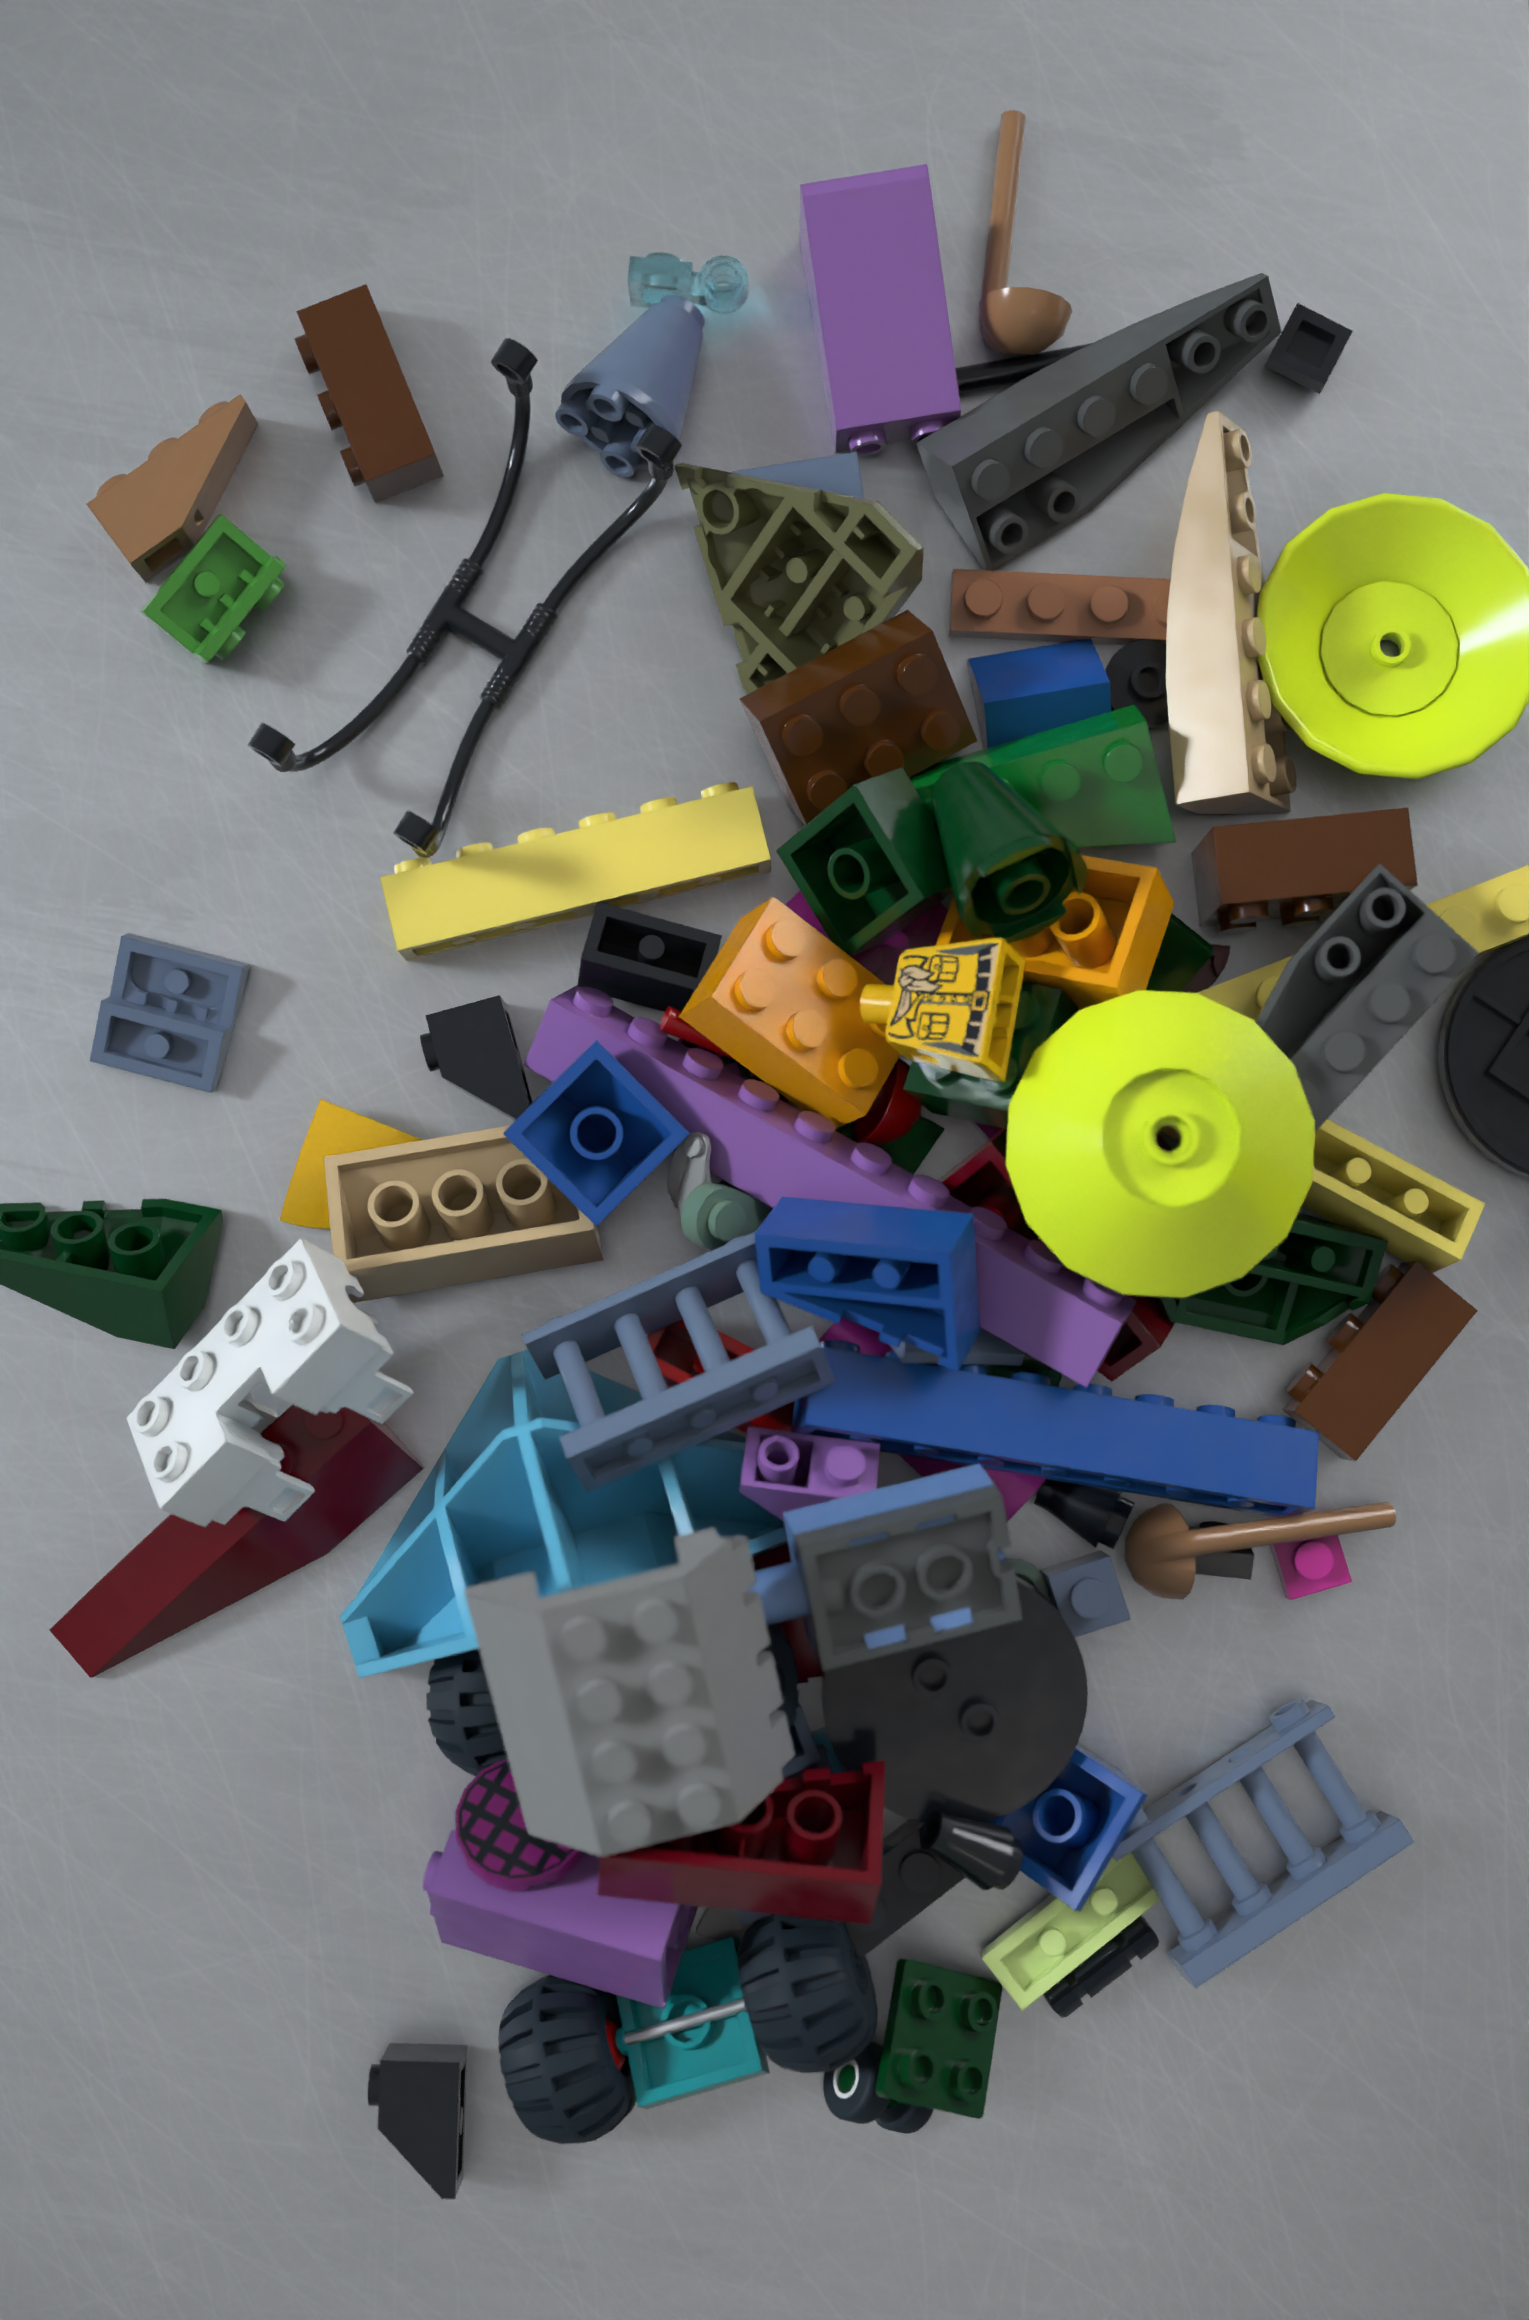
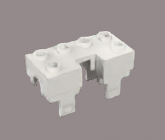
M300 1238L281 1259L277 1260L269 1268L268 1272L254 1287L225 1313L221 1321L191 1351L183 1356L179 1364L126 1417L160 1510L206 1527L212 1520L225 1525L242 1507L246 1506L285 1522L315 1492V1489L310 1484L279 1471L282 1468L280 1461L285 1457L281 1446L261 1437L260 1433L281 1414L253 1400L250 1391L258 1383L268 1386L272 1395L315 1415L320 1411L336 1413L340 1408L347 1407L381 1424L413 1394L409 1386L378 1372L394 1354L386 1337L379 1334L375 1328L379 1324L378 1319L357 1308L347 1296L350 1293L361 1298L364 1292L357 1277L349 1274L342 1259Z

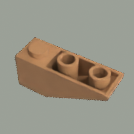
M241 394L230 402L222 401L208 408L201 415L198 425L179 438H169L159 443L149 453L146 462L128 475L119 474L107 480L99 488L97 497L86 504L145 583L187 554L202 536L242 458L258 423Z

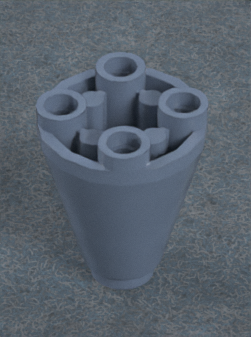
M667 295L663 297L660 303H655L585 366L566 385L562 392L561 404L555 413L558 424L570 434L579 436L583 442L601 454L602 464L612 473L622 477H631L636 469L649 470L648 461L635 449L649 424H655L664 428L680 440L704 334L702 329L705 325V320L700 310L693 303L680 296Z

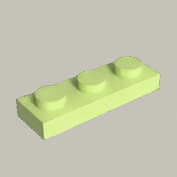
M1130 1852L1118 1861L1111 1858L1080 1912L1075 1911L1051 1894L979 1953L985 1964L1023 2011L1156 1904L1160 1898Z

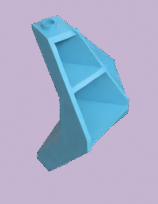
M528 1349L498 1359L356 1598L340 1614L358 1677L361 1678L479 1648L465 1596V1588L535 1571L540 1595L545 1597L680 1564L674 1537L714 1527L716 1528L717 1535L723 1538L731 1536L746 1537L751 1554L787 1541L784 1521L739 1492L746 1438L727 1430L586 1493L569 1464L559 1437L580 1428L561 1373L545 1380ZM588 1370L605 1416L643 1400L639 1391Z

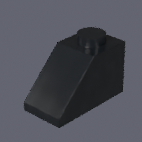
M500 995L425 1015L430 1033L420 1035V1041L430 1072L440 1069L442 1078L449 1084L514 1121L533 1103L507 1004Z
M390 2043L380 2060V2064H372L369 2072L368 2105L378 2106V2130L441 2199H455L463 2180L468 2045Z

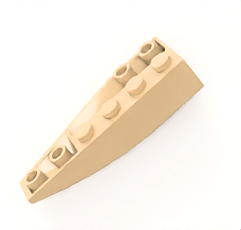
M1221 411L1207 413L1187 482L1173 555L1167 608L1166 690L1175 805L1196 814H1280L1291 812L1289 793H1294L1296 790L1297 776L1291 756L1286 755L1285 731L1290 730L1291 727L1271 704L1269 689L1263 680L1257 657L1263 656L1266 652L1264 626L1260 618L1257 617L1259 593L1265 581L1256 529V509L1251 496L1247 470L1252 460L1251 446L1245 430L1238 427Z

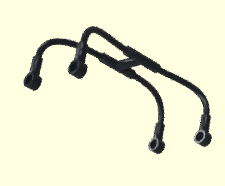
M510 338L504 339L491 360L493 367L505 376L508 389L515 396V417L511 448L497 500L478 544L469 559L462 560L455 574L419 628V631L412 639V642L405 651L408 656L385 687L352 721L312 750L295 755L292 750L295 743L265 723L260 724L248 743V746L253 751L267 759L277 771L297 772L309 769L339 752L368 728L395 700L411 680L419 666L428 663L431 655H433L441 639L444 638L449 629L497 657L501 662L479 696L482 701L473 715L457 750L432 824L420 816L406 811L393 832L397 838L411 846L413 851L422 858L433 856L441 846L467 767L482 732L494 710L501 709L548 634V631H550L551 626L557 620L558 615L556 611L590 568L657 500L674 472L673 460L682 447L681 442L673 434L658 425L649 424L635 447L636 451L648 461L649 473L652 476L649 484L636 500L568 569L552 589L544 603H537L529 619L526 620V623L515 639L464 610L462 607L484 574L482 566L492 551L511 507L527 447L531 410L530 392L533 388L530 373L538 360L529 349Z

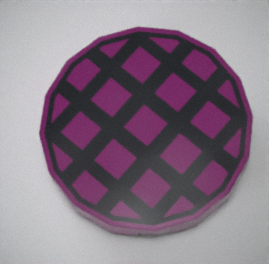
M509 1760L499 1761L483 1769L465 1787L455 1811L456 1839L468 1868L488 1885L512 1892L531 1890L530 1886L540 1885L546 1881L549 1885L565 1877L582 1858L584 1851L528 1834Z

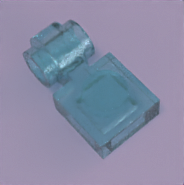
M654 252L646 257L630 256L627 282L631 306L649 308L655 303H660L663 297L675 295L685 298L693 304L706 306L713 312L728 314L741 308L748 297L747 270L734 257L726 255L713 257L702 266L700 272H693L692 262H684L673 254ZM721 283L730 284L728 286H718Z

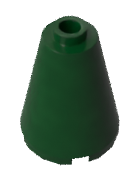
M973 761L959 763L949 767L942 773L933 786L931 800L958 914L971 935L981 939L980 933L994 934L995 938H1003L1007 943L1034 936L1056 923L1067 912L1063 902L1070 895L1074 887L1080 896L1086 885L1087 866L1075 844L985 764Z

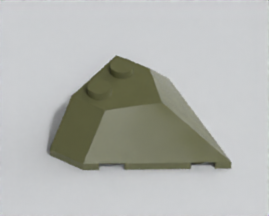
M685 463L674 465L681 489L689 488L700 521V525L693 528L723 625H732L743 660L736 664L742 686L748 693L761 688L895 617L922 580L924 547L878 501Z

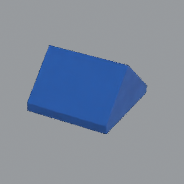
M1081 639L969 658L967 661L983 749L1111 711L1110 680L1092 639Z
M597 1040L564 1070L503 1132L596 1227L690 1134Z
M1077 1745L1062 1772L1040 1795L1023 1807L986 1823L1009 1827L1013 1837L1019 1839L1023 1845V1860L1019 1871L1072 1909L1080 1912L1148 1795L1120 1769Z

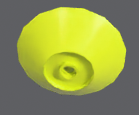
M1382 493L1327 510L1285 544L1259 593L1257 617L1260 618L1264 626L1266 652L1263 656H1258L1257 661L1263 680L1269 689L1271 704L1308 748L1358 774L1417 780L1471 764L1516 728L1529 703V568L1491 524L1441 498ZM1380 641H1393L1398 646L1399 655L1396 657L1385 655L1380 649Z
M1136 990L1079 1010L1034 1051L1009 1103L1006 1167L1026 1223L1068 1269L1122 1295L1186 1298L1242 1278L1287 1237L1313 1181L1315 1120L1294 1064L1253 1019L1197 993ZM1169 1127L1177 1133L1179 1144L1175 1151L1166 1152L1158 1147L1155 1140L1158 1129Z

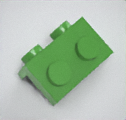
M220 514L140 613L200 662L208 663L214 655L223 661L244 637L246 631L239 624L251 609L255 607L260 612L264 611L284 587L285 583L278 576L287 564L277 556L271 557L232 522Z

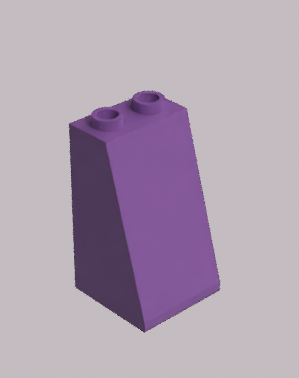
M924 164L800 184L799 243L835 453L850 450V453L857 452V456H866L883 451L887 444L912 440V444L916 445L917 442L959 418L961 414L928 166Z
M451 1830L444 1851H435L432 1854L423 1880V1890L428 1891L431 1904L430 1915L435 1918L442 1943L662 2009L666 2008L698 1906L597 1896L600 1856L588 1852L583 1853L582 1858L565 1877L549 1885L546 1881L540 1885L530 1886L531 1890L516 1892L488 1885L468 1868L457 1843L456 1830Z

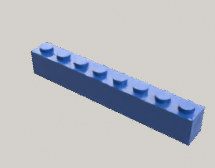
M841 1340L821 1342L822 1349L836 1382L795 1400L791 1432L880 1444V1452L964 1466L980 1464L983 1469L1273 1517L1298 1515L1315 1509L1319 1432L1296 1428V1420L1285 1416L1265 1415L1258 1417L1257 1421L1236 1418L1234 1409L1221 1405H1201L1196 1407L1195 1411L1174 1407V1400L1162 1395L1142 1394L1137 1395L1135 1400L1113 1397L1111 1388L1098 1384H1089L1087 1388L1077 1384L1073 1386V1390L1050 1386V1378L1034 1373H1015L1011 1375V1379L987 1375L988 1369L983 1365L962 1364L959 1372L948 1368L922 1363H902L894 1351L885 1353V1357L860 1353L861 1347L859 1345Z

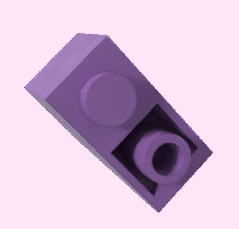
M748 1426L739 1492L784 1521L783 1512L875 1490L877 1487L880 1444Z

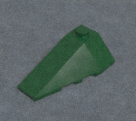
M143 1199L141 1209L107 1210L105 1200L83 1201L82 1211L46 1212V1208L40 1202L0 1204V1285L115 1337L175 1349L205 1308L223 1224L221 1209L169 1199Z

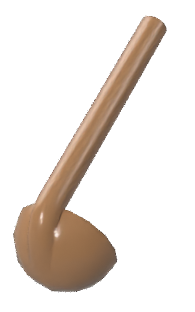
M1015 110L1005 111L1001 115L981 300L979 302L980 333L990 348L1007 355H1035L1047 349L1063 336L1072 314V308L1070 303L1064 298L1046 290L1029 287L1007 288L1026 122L1025 114Z
M1381 1502L1189 1530L1181 1512L1170 1503H1162L1146 1509L1133 1523L1125 1538V1562L1133 1580L1150 1594L1165 1599L1183 1600L1190 1594L1195 1581V1556L1389 1528L1395 1525L1396 1513L1390 1502Z

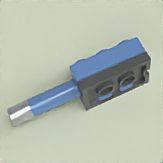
M980 1464L783 1512L792 1562L755 1571L757 1583L748 1590L759 1593L766 1626L803 1617L806 1636L823 1671L1023 1620L1015 1570L1000 1550V1548L1011 1546L1003 1496Z

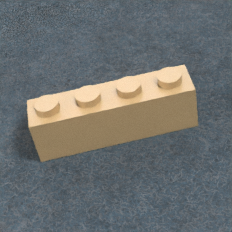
M510 1125L324 1157L333 1255L343 1260L349 1274L357 1277L364 1292L361 1298L349 1293L347 1296L352 1303L602 1261L603 1254L599 1226L596 1227L503 1134Z

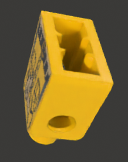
M1003 938L907 949L899 956L894 985L867 984L864 987L860 999L861 1017L867 1024L887 1025L885 1032L886 1042L910 1060L995 1082H1005L1026 961Z

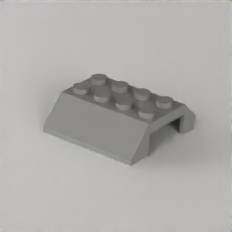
M715 1527L674 1537L680 1564L545 1597L540 1595L535 1571L465 1588L469 1612L529 1835L603 1857L738 1823L783 1781L781 1768L794 1756L786 1714L783 1711L776 1710L783 1703L773 1655L768 1651H762L770 1644L760 1595L756 1591H748L757 1581L746 1537L731 1536L723 1538L717 1535Z

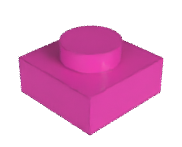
M1338 1535L1269 1545L1285 1598L1289 1600L1352 1582Z

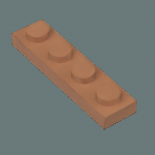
M953 569L951 576L949 637L1050 642L1092 639L1093 644L1127 645L1138 640H1156L1166 644L1167 608L1171 579Z

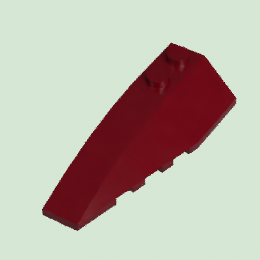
M292 1405L260 1433L262 1438L281 1446L285 1457L280 1461L282 1468L279 1471L304 1481L315 1489V1492L285 1522L247 1506L242 1507L225 1525L212 1520L206 1527L170 1514L49 1630L87 1675L93 1678L299 1568L327 1555L425 1467L385 1422L381 1424L347 1407L340 1408L336 1413L320 1411L315 1415L296 1405Z

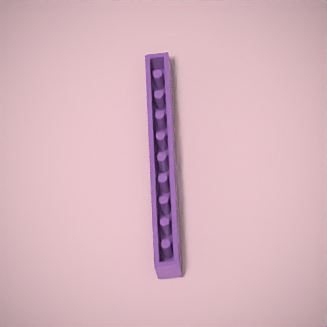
M576 985L550 1000L524 1066L553 1082L597 1040L690 1134L700 1132L708 1136L711 1142L710 1172L768 1206L774 1208L783 1196L974 1214L980 1327L1084 1387H1088L1105 1360L1137 1300L1128 1295H1122L1068 1269L1042 1240H1029L1007 1228L1005 1220L995 1212L982 1207L972 1208L949 1195L947 1187L938 1180L926 1175H913L892 1163V1158L883 1149L869 1143H857L835 1131L834 1124L826 1117L812 1111H800L779 1099V1094L771 1086L758 1080H745L723 1067V1062L716 1055L699 1048L690 1049L670 1038L668 1033L659 1030V1023L643 1017L635 1018L613 1005V1000L606 993L592 987Z

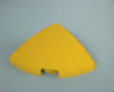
M320 1099L289 1184L280 1221L312 1229H330L324 1157L420 1141L422 1139Z

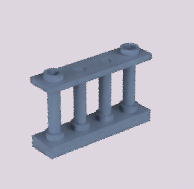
M755 1232L746 1236L736 1237L724 1246L570 1314L555 1317L544 1325L522 1334L525 1346L544 1379L546 1380L561 1373L580 1428L559 1437L566 1458L586 1493L836 1382L813 1327L809 1326L792 1334L777 1299L760 1293ZM744 1292L767 1345L730 1361L707 1308ZM683 1319L705 1373L668 1389L646 1335ZM622 1346L643 1400L605 1416L585 1362Z
M1299 1698L1277 1709L1269 1717L1273 1725L1144 1810L1141 1807L1112 1856L1113 1859L1118 1861L1131 1852L1181 1932L1177 1938L1180 1945L1167 1954L1180 1975L1194 1988H1198L1414 1843V1840L1399 1818L1383 1811L1375 1814L1372 1810H1364L1315 1730L1336 1717L1329 1705L1313 1700L1305 1703L1302 1698ZM1292 1745L1343 1824L1339 1830L1342 1837L1322 1850L1319 1846L1311 1847L1261 1767ZM1238 1781L1241 1782L1289 1859V1862L1286 1864L1288 1873L1268 1886L1265 1882L1257 1883L1208 1804L1209 1800ZM1183 1817L1187 1818L1235 1895V1898L1232 1900L1234 1909L1214 1922L1210 1918H1202L1153 1837Z

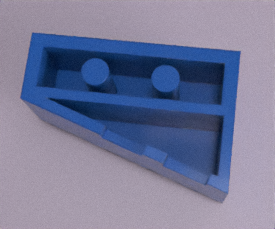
M782 1196L755 1232L760 1293L836 1324H839L845 1318L880 1332L879 1341L896 1348H899L900 1344L905 1342L939 1356L938 1365L959 1372L980 1333L974 1214Z

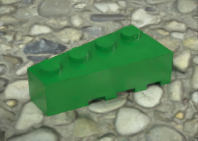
M1135 704L939 762L909 777L936 823L931 800L934 784L949 767L973 761L983 763L1073 842L1076 847L1176 842L1147 722Z

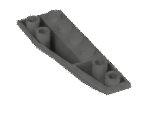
M1262 273L1188 300L1123 328L1026 377L916 443L935 498L982 569L993 571L1090 512L1281 333L1269 277Z
M1380 863L1287 962L1255 1021L1294 1064L1315 1120V1132L1479 954Z

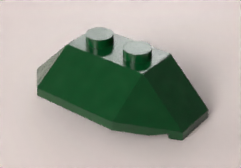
M1298 1212L1287 1237L1242 1278L1186 1298H1156L1164 1317L1171 1322L1285 1345L1326 1325L1348 1309L1354 1311L1370 1303L1388 1241Z

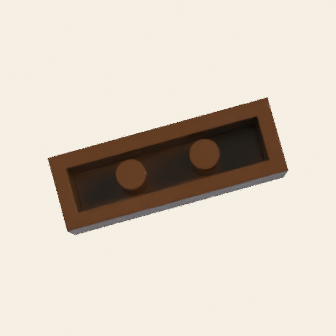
M367 284L296 311L305 334L294 339L309 375L321 371L328 390L317 394L331 430L343 427L351 447L341 450L340 453L354 487L366 483L376 503L444 476Z
M1418 1261L1401 1263L1398 1268L1393 1264H1389L1378 1274L1372 1300L1359 1316L1356 1317L1349 1313L1330 1333L1326 1343L1332 1349L1316 1367L1311 1362L1308 1363L1288 1385L1286 1392L1292 1398L1282 1410L1306 1430L1318 1431L1319 1441L1341 1459L1357 1461L1478 1310Z

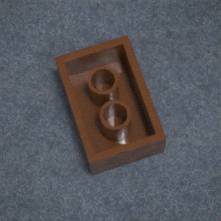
M909 610L739 699L787 805L805 826L857 783L899 768H903L909 778L977 742L933 630Z
M1408 808L1212 827L1191 853L1200 927L1218 925L1219 934L1250 932L1257 929L1256 922L1263 920L1281 919L1282 928H1299L1320 923V915L1332 914L1379 863L1409 890L1418 885Z

